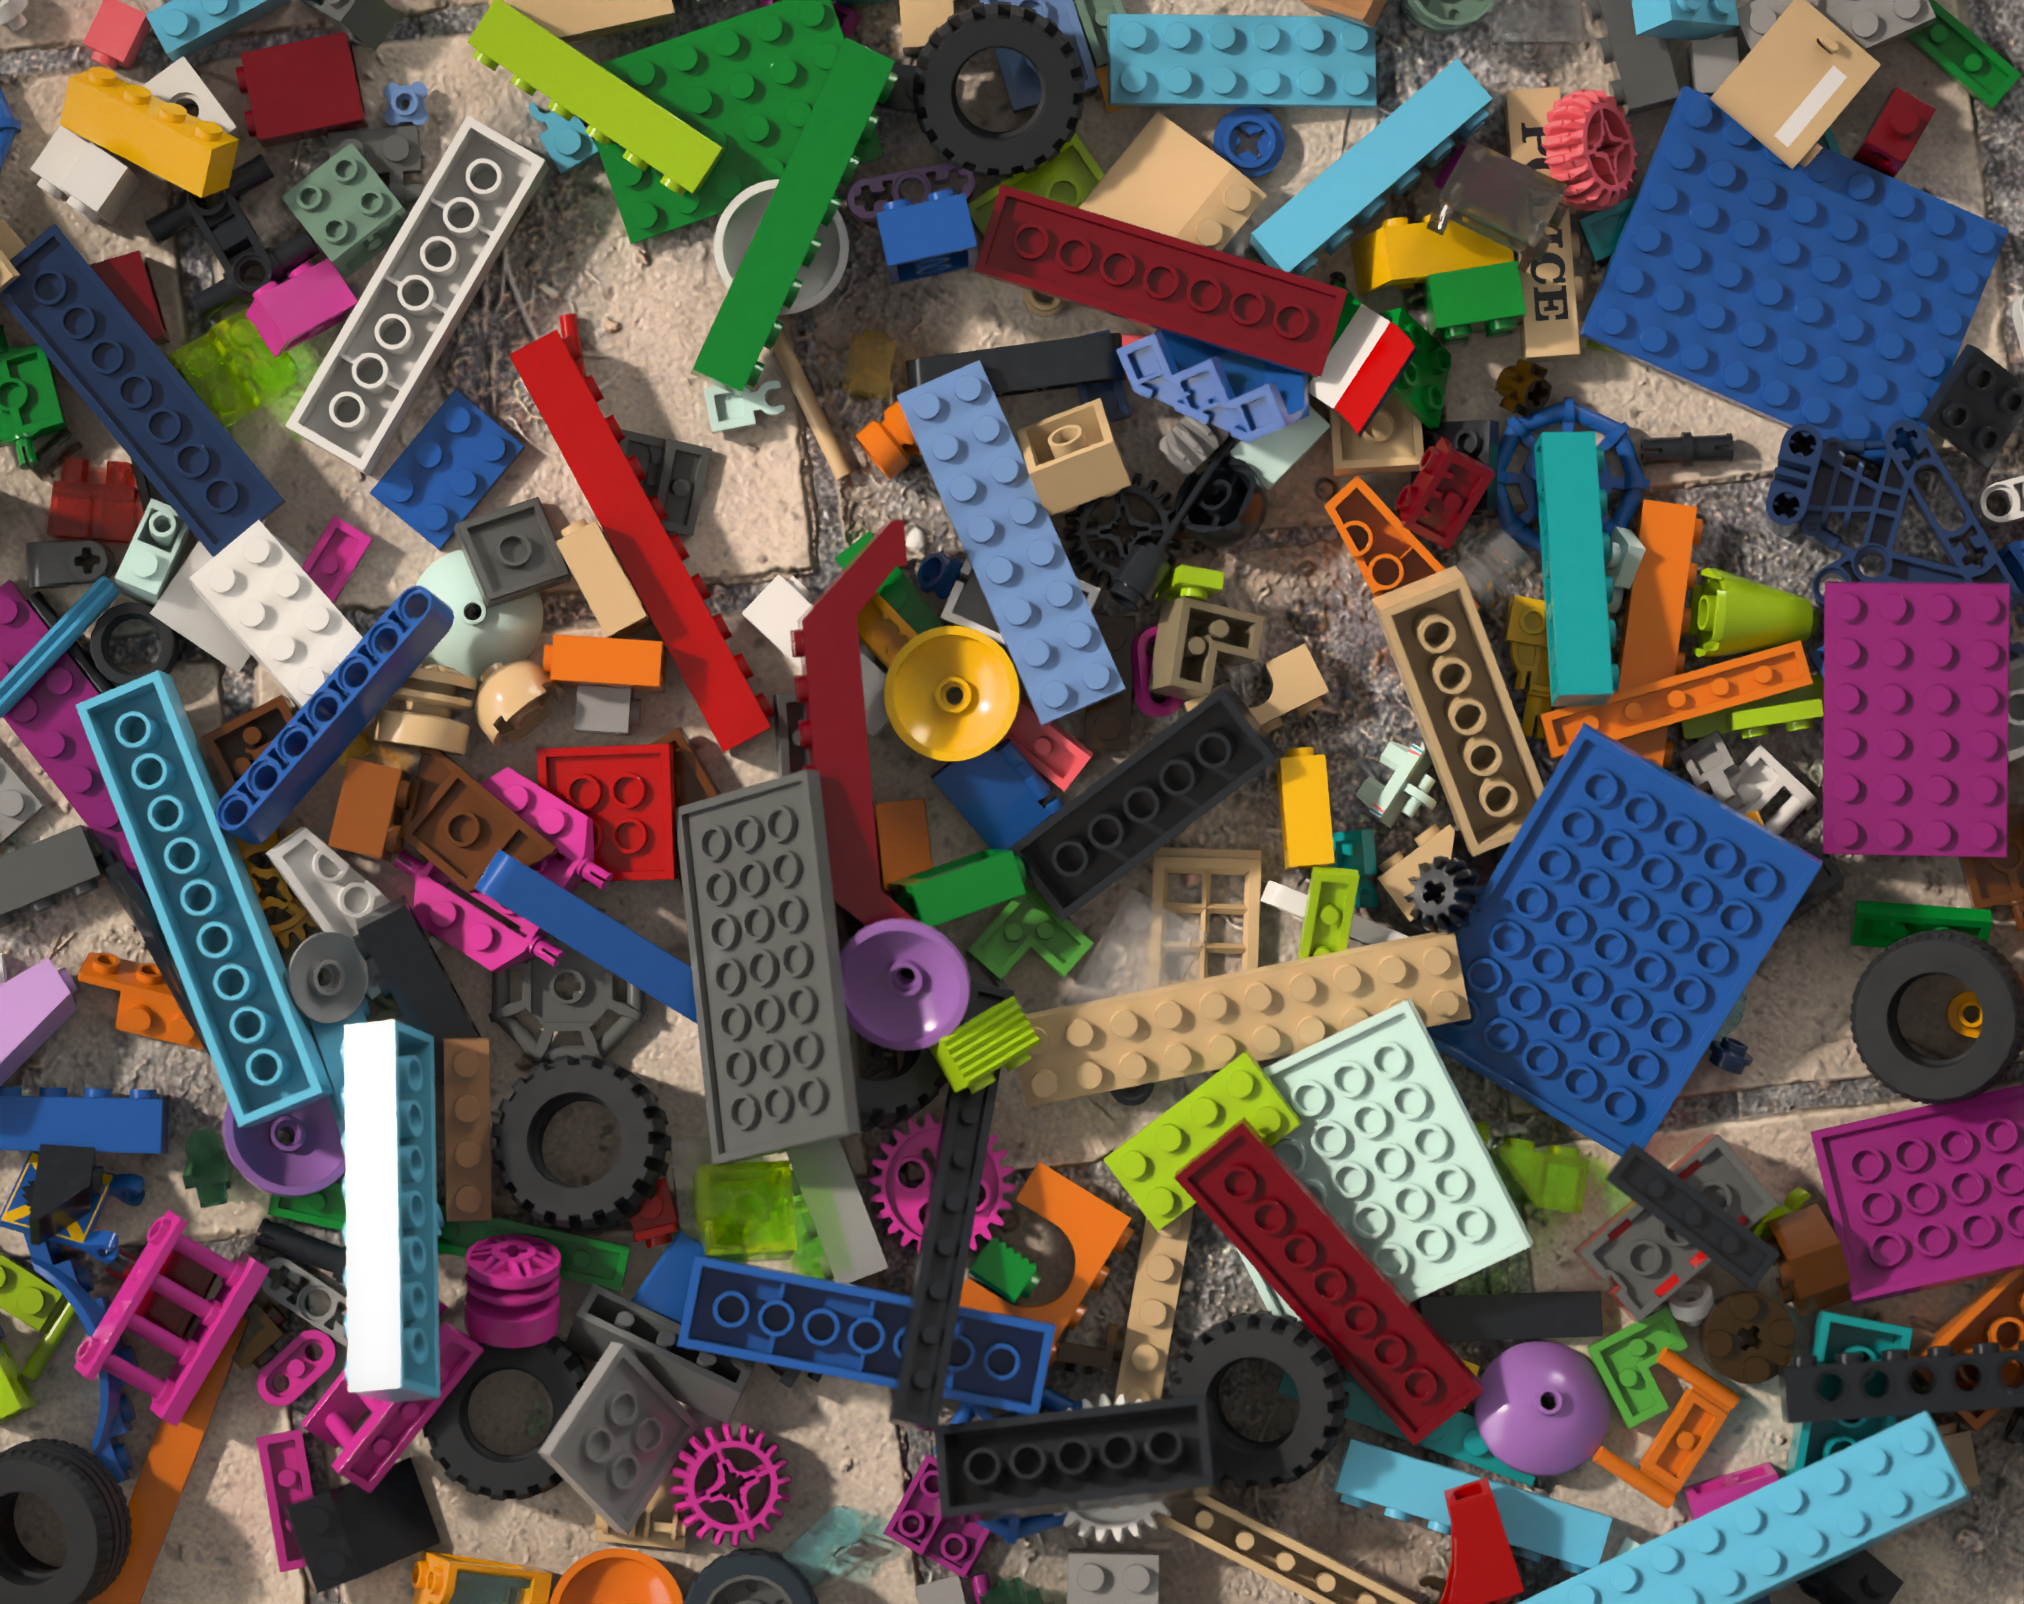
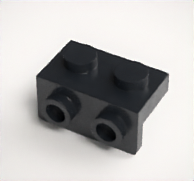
M1865 1549L1796 1583L1799 1584L1801 1590L1807 1596L1816 1599L1821 1604H1890L1904 1582Z

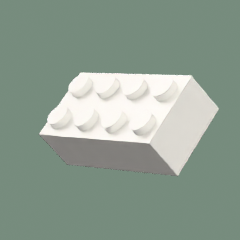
M260 520L256 521L189 578L191 586L299 709L304 706L363 638Z

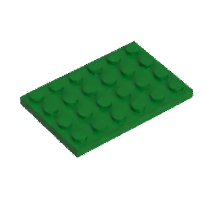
M781 0L599 64L726 149L698 194L695 195L686 190L681 197L660 183L664 174L650 165L644 172L624 159L622 156L627 149L611 140L608 146H605L595 139L632 245L722 214L729 203L745 189L760 182L781 178L845 40L832 0ZM874 128L866 145L857 143L853 155L860 158L857 166L885 157L876 128Z

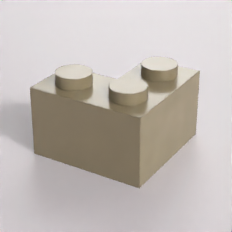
M1187 597L1162 603L1148 691L1187 701L1211 695L1216 662L1236 667L1258 661L1265 616Z

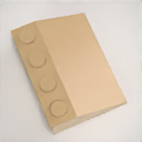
M1157 111L1078 208L1222 252L1266 198L1267 194L1234 166ZM1129 321L1145 335H1151L1158 330Z

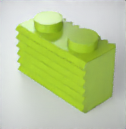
M1011 996L960 1025L950 1035L939 1039L938 1043L929 1046V1049L954 1092L956 1093L969 1087L973 1094L993 1083L996 1079L992 1072L1003 1065L1010 1072L1032 1059L1028 1050L1040 1044V1039L1035 1035V1030L1031 1028L1030 1022L1026 1020V1015L1022 1012L1021 1006L1017 1004V999Z

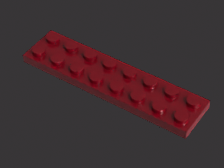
M1002 184L1000 185L974 268V273L1319 379L1322 376L1348 291Z
M1245 1117L1176 1172L1175 1180L1325 1346H1328L1340 1364L1414 1446L1483 1393V1383Z

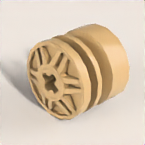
M421 663L402 684V687L391 697V699L399 701L398 710H380L376 714L372 740L420 750V746L439 749L445 754L466 756L470 726L451 718L453 710L473 709V701L455 697L456 690L477 691L478 680L465 676L450 667Z

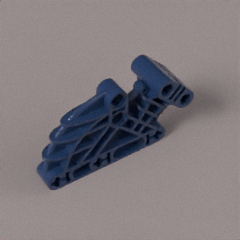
M1911 420L1894 422L1888 428L1885 440L1864 442L1863 438L1840 440L1837 437H1830L1823 444L1821 433L1809 424H1798L1786 431L1777 458L1778 466L1774 469V481H1771L1766 499V519L1769 529L1781 538H1791L1802 532L1807 539H1815L1833 551L1837 549L1845 554V556L1822 568L1813 579L1812 596L1815 603L1824 610V597L1820 593L1819 588L1821 583L1829 578H1836L1842 582L2010 583V615L2016 609L2021 611V613L2015 615L2014 621L2019 629L2024 631V596L1925 432L1917 423ZM1900 434L1906 439L1915 438L1912 450L1918 461L1909 470L1905 469L1911 463V458L1904 448L1897 450L1894 448L1897 445V435ZM1801 445L1804 449L1811 447V455L1805 457L1801 452L1795 454V447ZM1880 449H1884L1886 454L1878 484L1863 476L1865 470L1864 462L1859 461L1856 472L1843 466L1845 455L1864 454V451ZM1923 455H1926L1928 457L1920 460ZM1932 471L1940 477L1964 517L1965 523L1959 530L1947 531L1938 524L1914 483V479L1919 473ZM1908 494L1952 566L1893 552ZM1785 505L1788 510L1794 509V517L1788 519L1785 514L1779 515V507ZM1829 518H1844L1842 530H1849L1852 518H1869L1862 546L1854 550L1841 541L1842 537L1827 529ZM1970 531L1974 533V536H1970L1968 539L1970 548L1975 554L1981 552L1985 554L1982 559V568L1979 569L1974 564L1965 566L1964 562L1967 552L1962 542L1955 548L1951 545L1964 539ZM1875 555L1883 560L1885 569L1879 576L1868 577L1860 571V561L1866 556ZM2010 624V639H2011V638L2013 637L2014 630H2013L2012 625ZM2010 641L2009 662L2015 659H2024V645L2021 642L2012 644Z

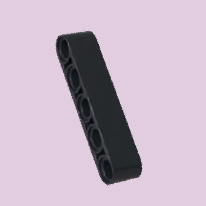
M1102 333L912 359L906 361L909 390L978 360L982 364L996 398L1122 381L1126 379V372L1116 351L1123 347L1121 333Z

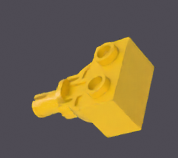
M1514 595L1509 600L1502 644L1510 645V659L1517 672L1515 690H1524L1526 676L1529 674L1526 703L1521 725L1523 734L1526 738L1532 737L1535 717H1537L1534 739L1545 740L1538 717L1540 714L1552 711L1544 600Z

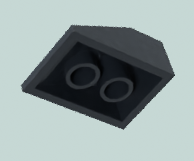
M411 1457L395 1462L371 1493L348 1480L282 1505L310 1586L315 1593H320L357 1579L441 1543Z

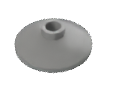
M334 932L318 933L304 940L295 950L287 973L288 990L294 1005L304 1016L320 1023L339 1022L353 1014L365 997L369 979L367 962L361 956L355 942L343 934ZM321 970L323 973V980L319 984L318 973Z

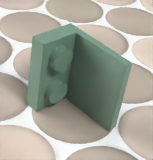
M353 144L345 146L282 196L286 205L345 279L392 244L409 215Z

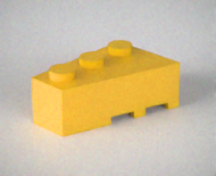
M1477 209L1463 213L1464 218L1450 220L1449 213H1438L1422 217L1423 223L1408 224L1407 217L1381 221L1382 228L1350 243L1358 296L1371 295L1373 291L1381 287L1399 285L1400 290L1414 288V284L1424 283L1430 274L1514 261L1508 217L1491 216L1489 211Z

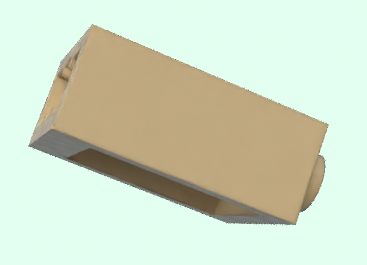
M581 519L561 530L563 538L557 540L556 544L606 637L625 639L651 625L652 621L598 523L593 521L588 524L585 519Z

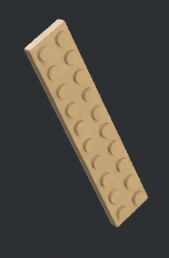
M1436 931L1025 1014L1026 1020L1030 1022L1031 1028L1035 1030V1035L1040 1039V1044L1028 1050L1032 1059L1018 1067L1026 1107L1222 1069L1246 1050L1250 1052L1256 1062L1292 1055L1409 998L1412 999L1425 1027L1471 1019L1455 933L1453 931V933L1446 934Z

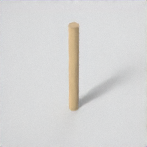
M782 328L773 346V350L836 481L841 480L853 472Z

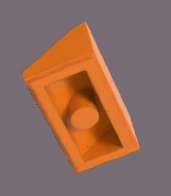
M925 798L875 803L885 893H891L888 883L933 868Z

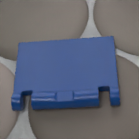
M1011 739L1004 740L996 749L992 748L979 757L960 762H948L931 776L935 784L991 849H1009L1049 816L1059 811L1064 805L1059 796H1055L1042 807L1038 801L1046 797L1052 788Z

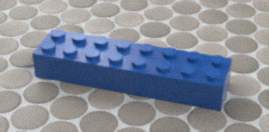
M697 1254L694 1257L677 1346L895 1388L911 1295ZM959 1305L943 1398L1025 1414H1039L1056 1326L1055 1323Z

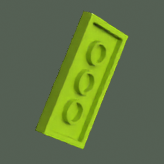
M1246 1050L1103 1160L1158 1232L1196 1203L1175 1180L1176 1172L1243 1117L1246 1118L1270 1146L1298 1127L1302 1121L1250 1052Z

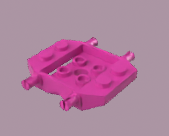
M509 767L481 783L559 848L558 852L565 856L562 861L552 856L530 866L531 869L570 893L577 889L583 878L602 891L609 886L595 876L597 874L609 882L613 878L612 873L593 863V819ZM406 850L399 853V857L412 865L409 866L397 858L394 862L396 868L415 878L413 912L423 928L495 973L504 971L535 957V955L552 965L553 968H556L561 963L547 953L549 951L561 959L565 955V951L560 950L545 940L549 933L479 890L472 894L469 893L521 926L517 933L448 889L451 883L459 888L461 887L432 862L423 863Z

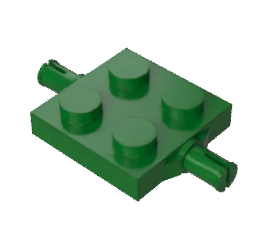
M0 324V448L15 446L20 469L28 470L30 469L28 462L32 468L39 464L32 441L40 436L67 429V424L50 359L37 343L22 348L8 347L4 326Z

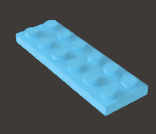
M1109 14L1107 17L1108 106L1373 109L1376 106L1375 25L1373 28H1369L1335 16Z

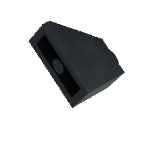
M40 1144L29 1216L31 1245L43 1244L91 1211L93 1194L102 1193L104 1166H96L95 1148Z

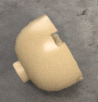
M518 660L505 665L502 662H496L488 667L480 677L483 683L475 695L473 706L475 719L484 734L497 748L502 747L501 739L505 737L512 744L532 732L552 714L547 708L548 704L553 698L560 704L564 698L565 690L559 683L550 680L549 672H544L541 665L532 661Z

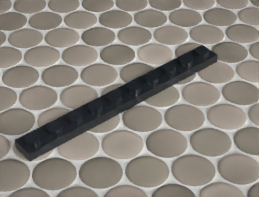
M971 980L970 999L960 1025L1011 996L1014 997L1015 991ZM1001 1067L992 1072L996 1079L993 1083L973 1094L969 1087L955 1093L949 1083L889 1422L930 1432L938 1429Z

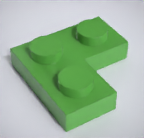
M1026 884L1024 886L1026 894L1013 898L970 946L966 953L1000 982L1030 949L1063 979L1094 943L1067 919L1061 922L1046 900Z
M1668 1306L1647 1315L1640 1322L1635 1321L1586 1347L1628 1429L1669 1409L1649 1370V1367L1658 1363L1657 1357L1663 1348L1668 1347L1675 1353L1688 1348Z

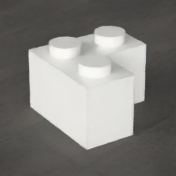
M62 125L57 129L30 169L41 178L36 184L39 188L57 200L63 194L68 196L69 199L66 204L94 225L102 219L112 226L141 184V180L127 166L91 142L90 144Z

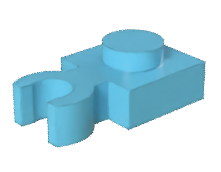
M534 102L529 104L533 118L538 123L547 125L549 128L539 134L538 137L562 176L600 154L591 136L585 132L586 128L579 117L574 115L569 122L554 111L543 114L538 110Z

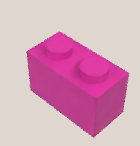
M329 258L315 266L311 261H308L294 269L289 274V280L280 285L276 281H271L253 293L252 296L255 300L245 315L274 358L346 320L358 302Z

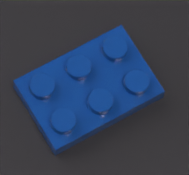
M454 390L370 491V494L441 551L455 534V524L465 521L523 452L525 446L457 390Z

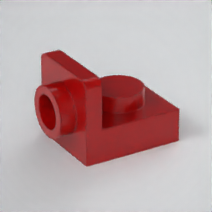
M667 1178L657 1181L655 1186L659 1190L652 1200L646 1198L640 1204L642 1210L634 1217H630L634 1232L632 1234L634 1243L645 1240L647 1249L670 1243L673 1240L671 1233L681 1230Z

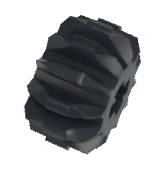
M1437 856L1434 857L1432 864L1427 862L1418 864L1421 876L1419 878L1414 876L1408 878V881L1415 888L1414 892L1404 897L1408 902L1415 904L1409 915L1416 920L1422 921L1424 929L1434 932L1440 930L1442 933L1449 934L1453 933V931L1455 933L1457 926L1463 928L1471 926L1468 913L1482 911L1474 903L1476 897L1485 893L1481 887L1474 886L1480 875L1475 870L1467 869V863L1457 858L1449 860L1448 857Z

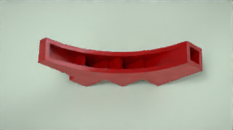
M1486 1477L1445 1490L1444 1496L1451 1523V1559L1445 1589L1439 1604H1503L1512 1600L1516 1594L1524 1592L1488 1478Z

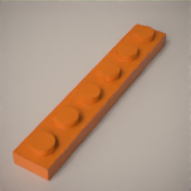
M1801 640L1613 693L1605 706H1568L1540 714L1538 717L1549 755L1552 759L1563 756L1583 723L1588 724L1614 740H1619L1813 684Z

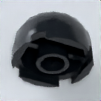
M1225 457L1181 524L1198 542L1206 546L1228 549L1246 543L1258 533L1266 518L1268 499L1261 479L1244 460ZM1206 470L1202 471L1199 475L1193 471L1186 477L1177 492L1175 502L1176 514Z

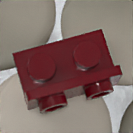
M1441 437L1435 447L1430 446L1425 451L1419 464L1420 472L1412 485L1407 484L1402 489L1396 502V508H1398L1397 514L1404 528L1450 550L1494 478L1495 472L1493 468L1454 449L1450 440Z

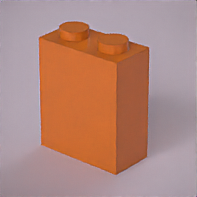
M553 634V645L545 644L543 671L550 673V680L552 682H557L564 687L589 685L631 688L633 691L665 693L668 649L662 641Z

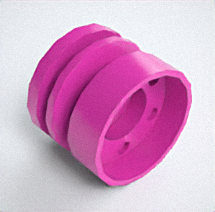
M514 1234L492 1236L480 1240L469 1247L465 1255V1269L467 1271L465 1285L468 1291L464 1299V1327L468 1335L478 1342L503 1348L531 1347L546 1342L556 1335L560 1326V1297L557 1292L561 1283V1276L559 1274L561 1255L558 1249L546 1240Z

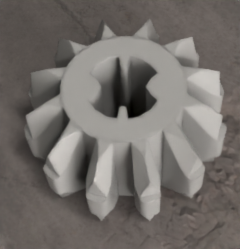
M1185 415L1161 439L1158 451L1165 457L1164 460L1173 469L1176 468L1182 475L1191 474L1230 435V432L1210 423L1206 425Z

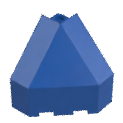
M1158 331L1116 350L1135 393L1149 399L1155 398L1175 407V411L1206 425L1209 423L1230 432L1231 436L1246 443L1309 416L1308 375L1165 331Z

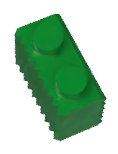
M998 1235L991 1237L968 1272L1012 1303H1015L1019 1296L1027 1300L1042 1278L1036 1273V1261L1029 1262L1028 1256H1021V1251L1014 1252L1013 1245L1006 1246V1240L999 1241Z

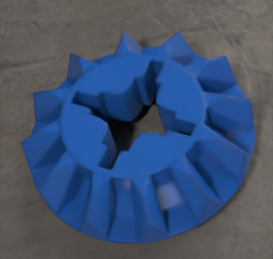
M1243 107L1228 113L1219 122L1213 137L1214 152L1250 179L1270 173L1282 158L1285 145L1284 134L1278 121L1268 112L1255 107ZM1237 128L1248 137H1252L1255 134L1259 135L1261 132L1265 133L1256 144L1260 159L1255 154L1252 155L1248 150L1243 153L1239 152L1237 155L1233 154L1241 144Z

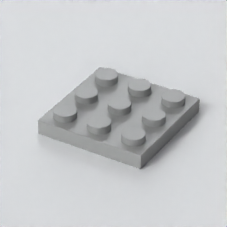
M611 1342L538 1453L617 1533L628 1535L678 1459L677 1453L680 1450H684L689 1439L700 1424L624 1344Z

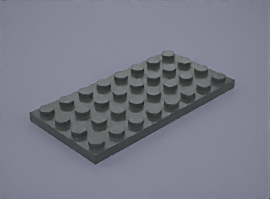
M802 770L674 808L713 1165H729L859 1134L860 1126L819 771Z

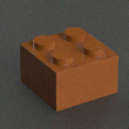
M348 758L328 846L340 851L391 862L393 853L399 854L404 844V839L400 836V822L403 809L409 810V792L412 784L410 782L411 774L401 769Z

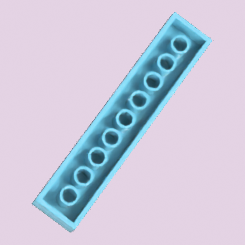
M157 670L76 704V709L238 1127L253 1128L335 1094L305 1016L296 1008L290 997L287 985V970L233 834L220 827L216 821V810L220 803V798L172 675Z
M1924 1411L1517 1604H1750L1972 1500V1497L1932 1415Z

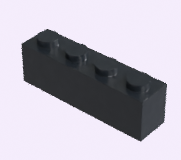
M405 895L357 919L356 925L359 934L353 936V940L363 959L366 961L373 958L380 973L374 975V978L385 999L394 997L401 1009V1012L395 1014L398 1022L434 1036V1072L443 1086V1039L482 1038L409 902Z

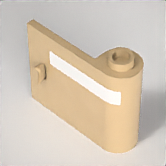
M1793 0L1742 62L1714 92L1710 100L1791 169L1798 163L1806 168L1823 148L1817 143L1818 139L1881 64L1806 0Z

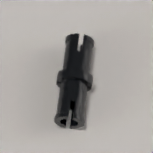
M1681 432L1680 437H1641L1640 450L1659 449V453L1641 454L1642 466L1681 463L1682 467H1692L1693 462H1732L1733 449L1715 450L1714 447L1733 445V437L1731 433L1692 436L1691 432Z

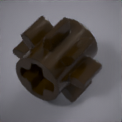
M1521 358L1517 360L1516 366L1511 365L1504 368L1498 376L1495 391L1504 397L1499 406L1526 418L1530 417L1531 410L1537 411L1544 408L1550 398L1552 385L1543 379L1548 370Z

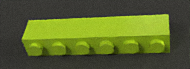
M494 0L466 42L476 49L472 55L473 58L493 71L501 65L514 74L509 82L530 96H533L536 90L540 91L552 99L547 107L569 122L576 115L588 123L589 126L585 132L603 145L608 146L611 140L627 149L622 156L624 159L644 172L649 165L664 174L660 183L681 197L686 190L692 194H698L726 149L503 0Z

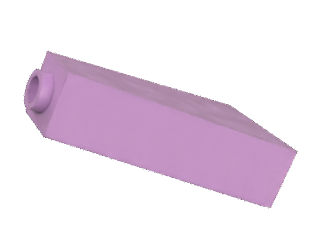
M49 957L0 985V1086L77 1010L72 993L78 989L65 967L56 970Z

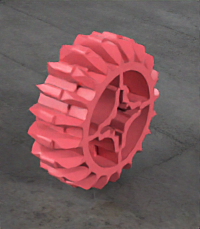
M1603 90L1574 91L1570 95L1563 96L1562 99L1554 101L1553 110L1547 112L1549 124L1543 127L1546 142L1542 144V147L1546 150L1547 159L1544 163L1549 165L1551 171L1549 180L1556 182L1557 195H1564L1566 205H1574L1577 211H1601L1618 205V202L1627 199V191L1633 189L1634 186L1632 177L1637 174L1634 159L1638 157V154L1634 151L1633 144L1636 138H1633L1630 132L1632 123L1625 120L1624 107L1617 106L1614 96H1607Z

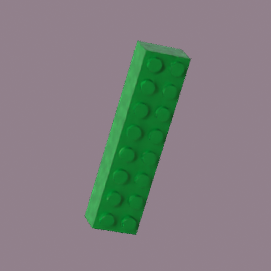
M845 38L690 374L737 396L742 394L744 388L751 391L754 389L765 364L757 361L763 347L769 350L773 348L784 325L783 322L777 320V316L782 306L788 309L791 308L803 284V281L795 277L801 265L809 268L821 245L822 240L814 237L819 225L828 227L840 204L841 199L833 196L839 183L847 186L860 160L859 157L853 155L858 142L866 145L879 119V116L872 113L877 101L885 104L898 78L897 74L891 72L895 63L894 60Z

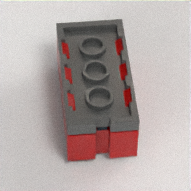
M1709 1134L1669 1168V1170L1747 1229L1751 1228L1778 1205L1719 1134ZM1633 1200L1573 1250L1595 1278L1600 1280L1608 1278L1614 1287L1608 1293L1628 1317L1636 1322L1644 1319L1712 1261Z

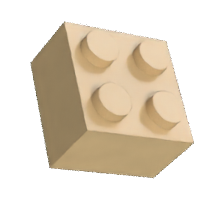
M1101 398L1017 429L1029 476L1042 507L1046 508L1049 516L1057 513L1071 512L1080 504L1099 497L1113 496L1122 488L1131 485L1117 437Z

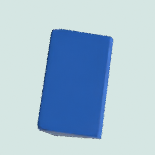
M679 1230L633 1296L631 1302L681 1325L695 1255L700 1254L722 1258L702 1243Z

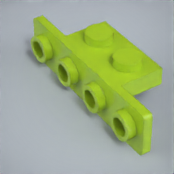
M1819 674L1811 675L1813 681L1811 685L1682 721L1683 738L1689 740L1707 737L1718 730L1720 734L1741 732L1742 739L1769 735L1768 727L1786 725L1787 732L1814 728L1812 720L1824 719V682Z

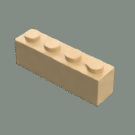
M488 0L489 7L491 6L494 0ZM503 0L569 45L677 21L673 0Z

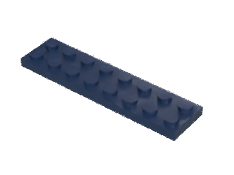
M55 223L9 260L20 274V277L0 293V300L213 558L256 521H264L286 502Z

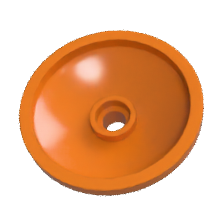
M612 1548L596 1551L574 1563L558 1581L552 1593L550 1604H683V1598L673 1576L657 1560L635 1550Z

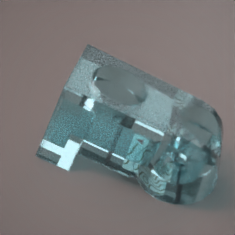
M835 1506L782 1553V1556L801 1572L812 1589L826 1577V1574L819 1565L840 1546L851 1545L861 1535L862 1520L860 1515L850 1506Z

